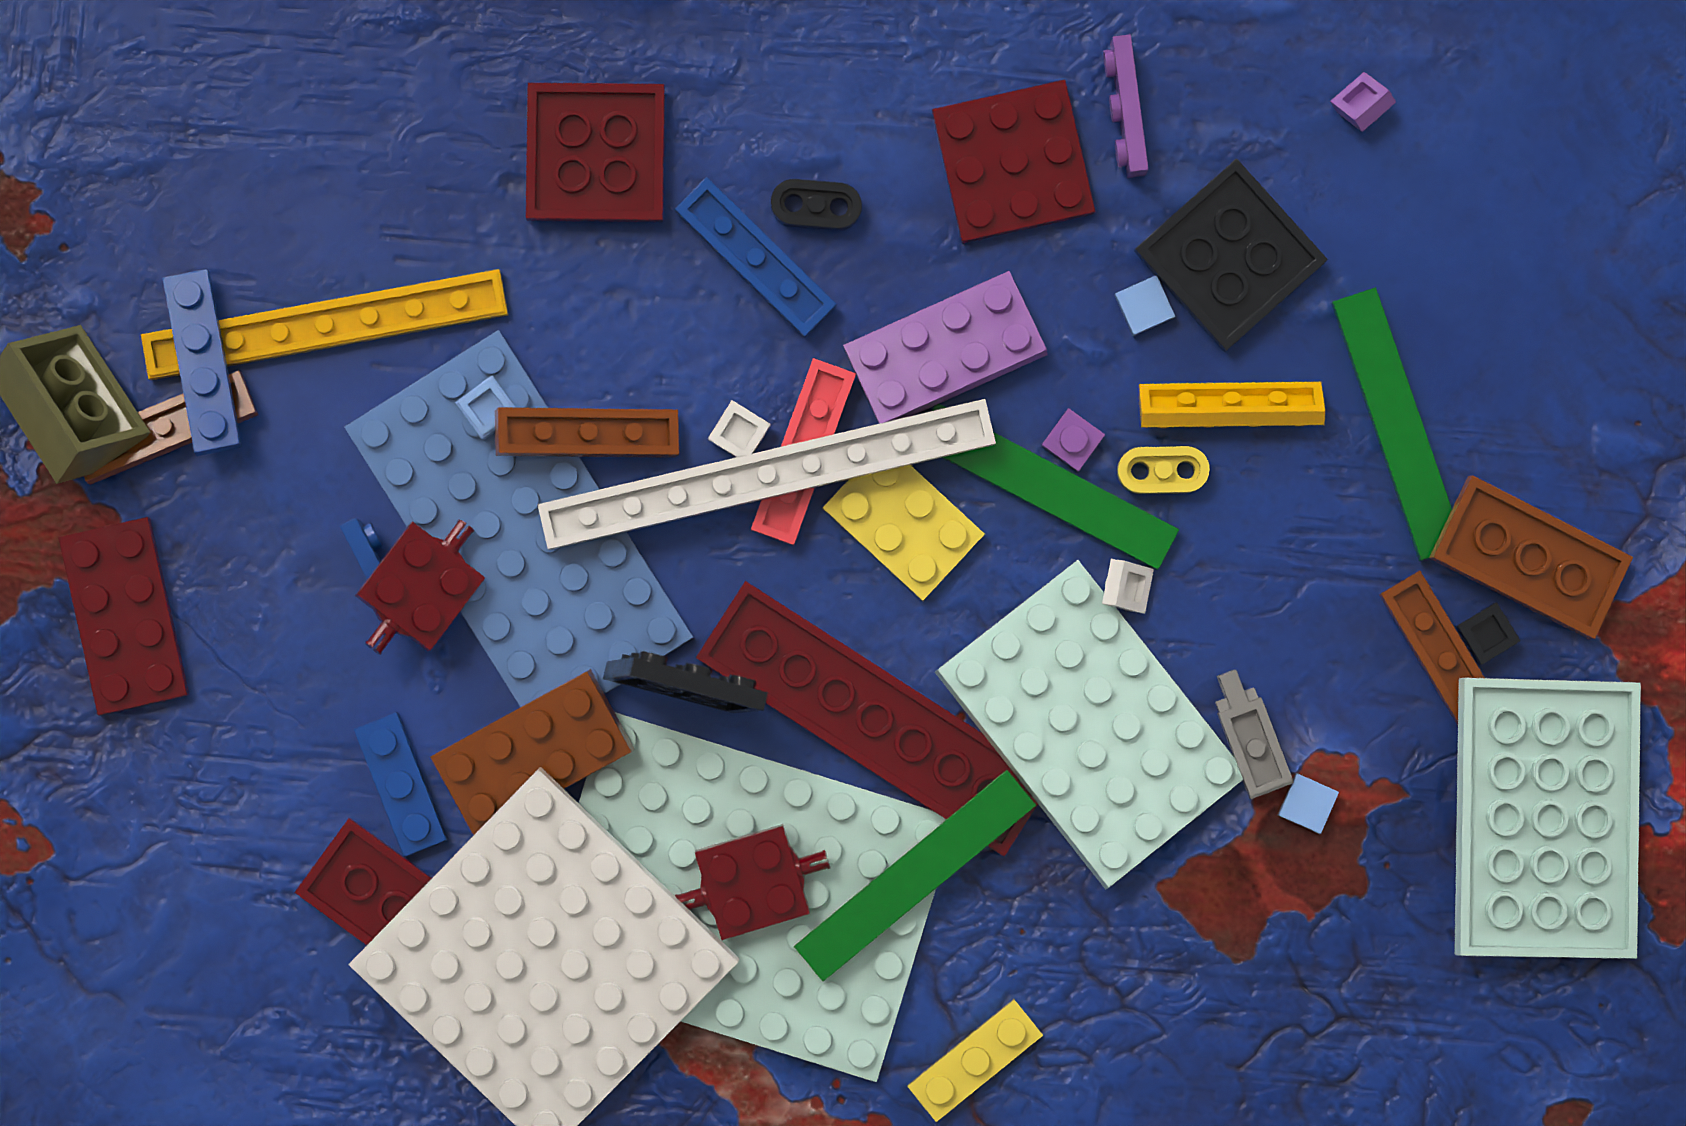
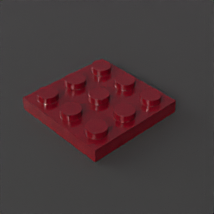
M1065 80L932 109L962 243L1095 214Z
M528 83L526 220L663 222L665 85Z

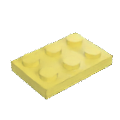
M911 465L849 479L822 508L921 601L926 599L985 535L983 531Z

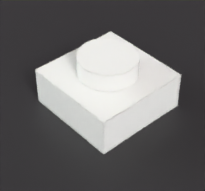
M731 400L708 440L735 457L753 454L771 424Z
M1111 559L1102 604L1145 614L1154 569L1123 560Z

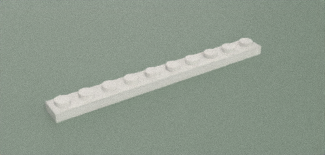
M982 399L537 505L547 548L552 550L995 445L996 442L986 400Z

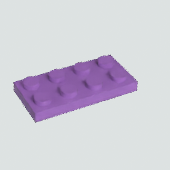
M1010 271L843 345L879 424L913 416L1048 355L1044 342Z

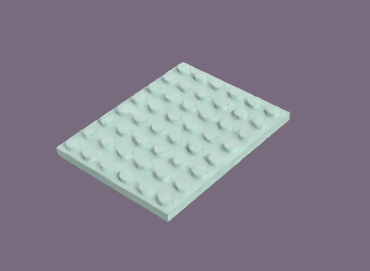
M615 712L635 750L588 775L579 804L674 896L701 888V872L694 853L695 850L780 824H784L790 846L799 858L825 850L831 869L805 875L804 892L810 908V914L721 940L715 917L706 905L690 910L740 960L681 1022L877 1082L935 890L824 982L795 949L794 945L946 819L933 810Z

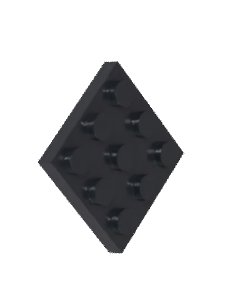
M1237 158L1134 250L1224 352L1328 260Z
M641 651L640 654H622L621 659L607 661L604 680L729 713L764 711L768 692L755 689L757 683L755 680L737 675L713 678L711 677L712 669L691 663H685V666L675 664V667L666 666L667 657Z

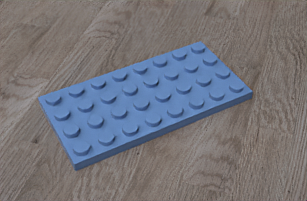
M497 330L344 428L406 526L414 522L432 537L442 540L446 538L456 525L458 519L467 524L456 538L461 535L467 526H471L474 529V532L458 552L462 555L465 562L483 575L485 579L460 612L520 707L591 669L601 689L606 694L620 685L619 683L603 679L607 661L619 660L622 654H640L641 651L666 656L693 639V636L627 532L548 550L537 504L600 489L580 457L496 456L495 432L485 440H482L456 405V401L487 378L493 376L516 408H548L501 332Z

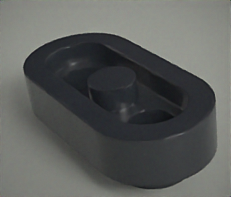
M789 179L781 182L774 189L771 196V209L775 218L782 224L791 227L845 230L852 227L858 221L862 210L861 198L858 192L852 186L845 183ZM796 196L801 199L803 205L800 210L791 212L786 209L785 202L789 197ZM836 200H842L847 204L848 210L843 215H835L830 210L831 204Z

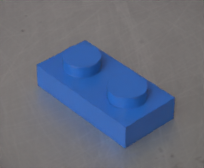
M354 518L340 525V528L365 577L368 579L381 562L377 550L382 548L383 545L371 523L363 526L361 520Z

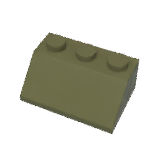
M81 325L8 343L1 353L0 396L56 484L93 474L149 435V429Z

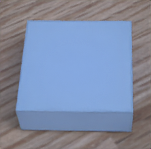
M1157 275L1119 291L1114 295L1132 336L1175 318Z
M493 376L487 378L455 402L482 440H485L495 432V410L498 407L516 408Z
M1296 773L1293 778L1294 783L1289 787L1278 816L1321 834L1339 792Z

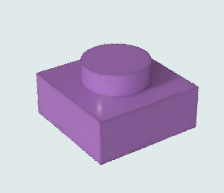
M1365 72L1330 101L1339 115L1362 132L1396 103L1390 91Z
M1068 408L1041 447L1078 473L1105 434Z

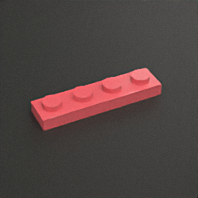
M813 358L781 447L835 434L856 373ZM815 487L761 500L751 531L794 546Z

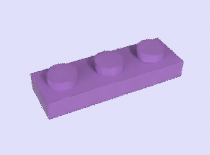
M1131 34L1113 36L1110 50H1103L1106 77H1114L1116 94L1109 95L1112 122H1120L1122 139L1115 140L1118 167L1126 166L1127 178L1145 176L1148 171V162Z

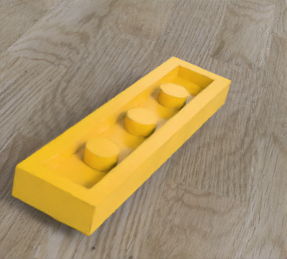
M1321 382L1139 384L1141 427L1324 425L1325 404Z

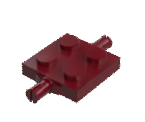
M458 519L456 525L444 540L432 537L417 524L411 522L355 594L358 599L373 609L381 621L368 641L365 642L369 648H373L383 635L382 639L373 649L374 652L381 655L396 633L411 638L426 651H431L483 582L485 577L468 565L458 552L474 532L471 526H467L461 535L456 538L467 524L466 522Z
M780 824L695 850L694 853L701 872V888L676 894L675 897L689 910L706 905L715 917L721 940H725L810 914V908L804 892L805 875L831 869L825 850L799 858L790 846L784 824Z

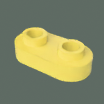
M1137 447L1129 450L1122 456L1118 463L1117 476L1121 485L1129 492L1135 494L1191 493L1204 485L1208 479L1210 468L1206 456L1194 447ZM1182 462L1191 464L1194 469L1193 476L1189 479H1183L1177 473V466ZM1136 463H1142L1148 468V476L1143 480L1134 478L1131 473L1132 466Z

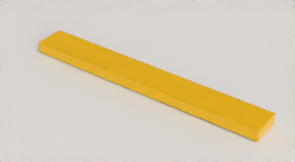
M497 269L219 320L228 367L508 316L501 271ZM172 329L141 334L148 379L156 380L180 375Z

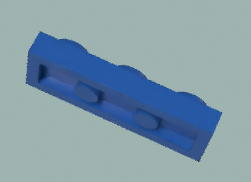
M396 712L355 728L354 732L403 857L447 841V836L399 714Z

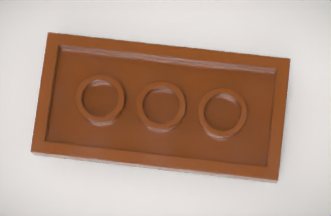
M1471 475L1467 477L1429 559L1590 640L1596 638L1633 557Z
M589 669L435 753L430 758L472 834L475 835L540 767L564 789L631 753L635 748L593 672Z

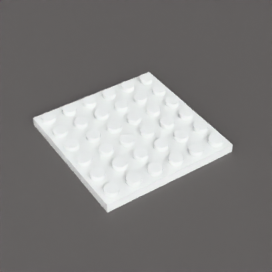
M540 767L349 963V966L516 1126H578L740 959Z

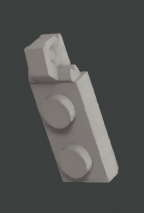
M1230 670L1218 675L1217 679L1224 699L1215 702L1219 712L1217 715L1243 778L1242 781L1249 799L1294 783L1262 697H1258L1254 687L1244 691L1237 670Z

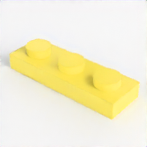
M1013 999L910 1082L907 1087L935 1122H937L1040 1039L1043 1034L1015 999Z

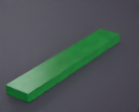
M1375 287L1333 301L1331 305L1418 559L1421 561L1430 557L1452 508Z
M937 404L934 406L932 411L944 409L947 407L941 404ZM994 433L995 445L941 457L1155 570H1158L1179 531L1178 528Z
M1005 770L795 944V949L824 982L1034 808L1036 804L1009 771Z

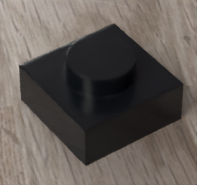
M1497 602L1455 626L1479 665L1486 663L1520 642L1519 637Z

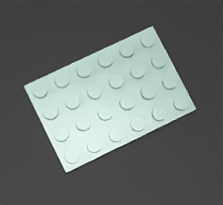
M1077 560L936 670L935 674L1101 885L1107 889L1240 783L1243 778L1233 755L1117 608L1102 604L1104 592L1080 561Z
M1459 678L1455 955L1637 959L1641 683Z

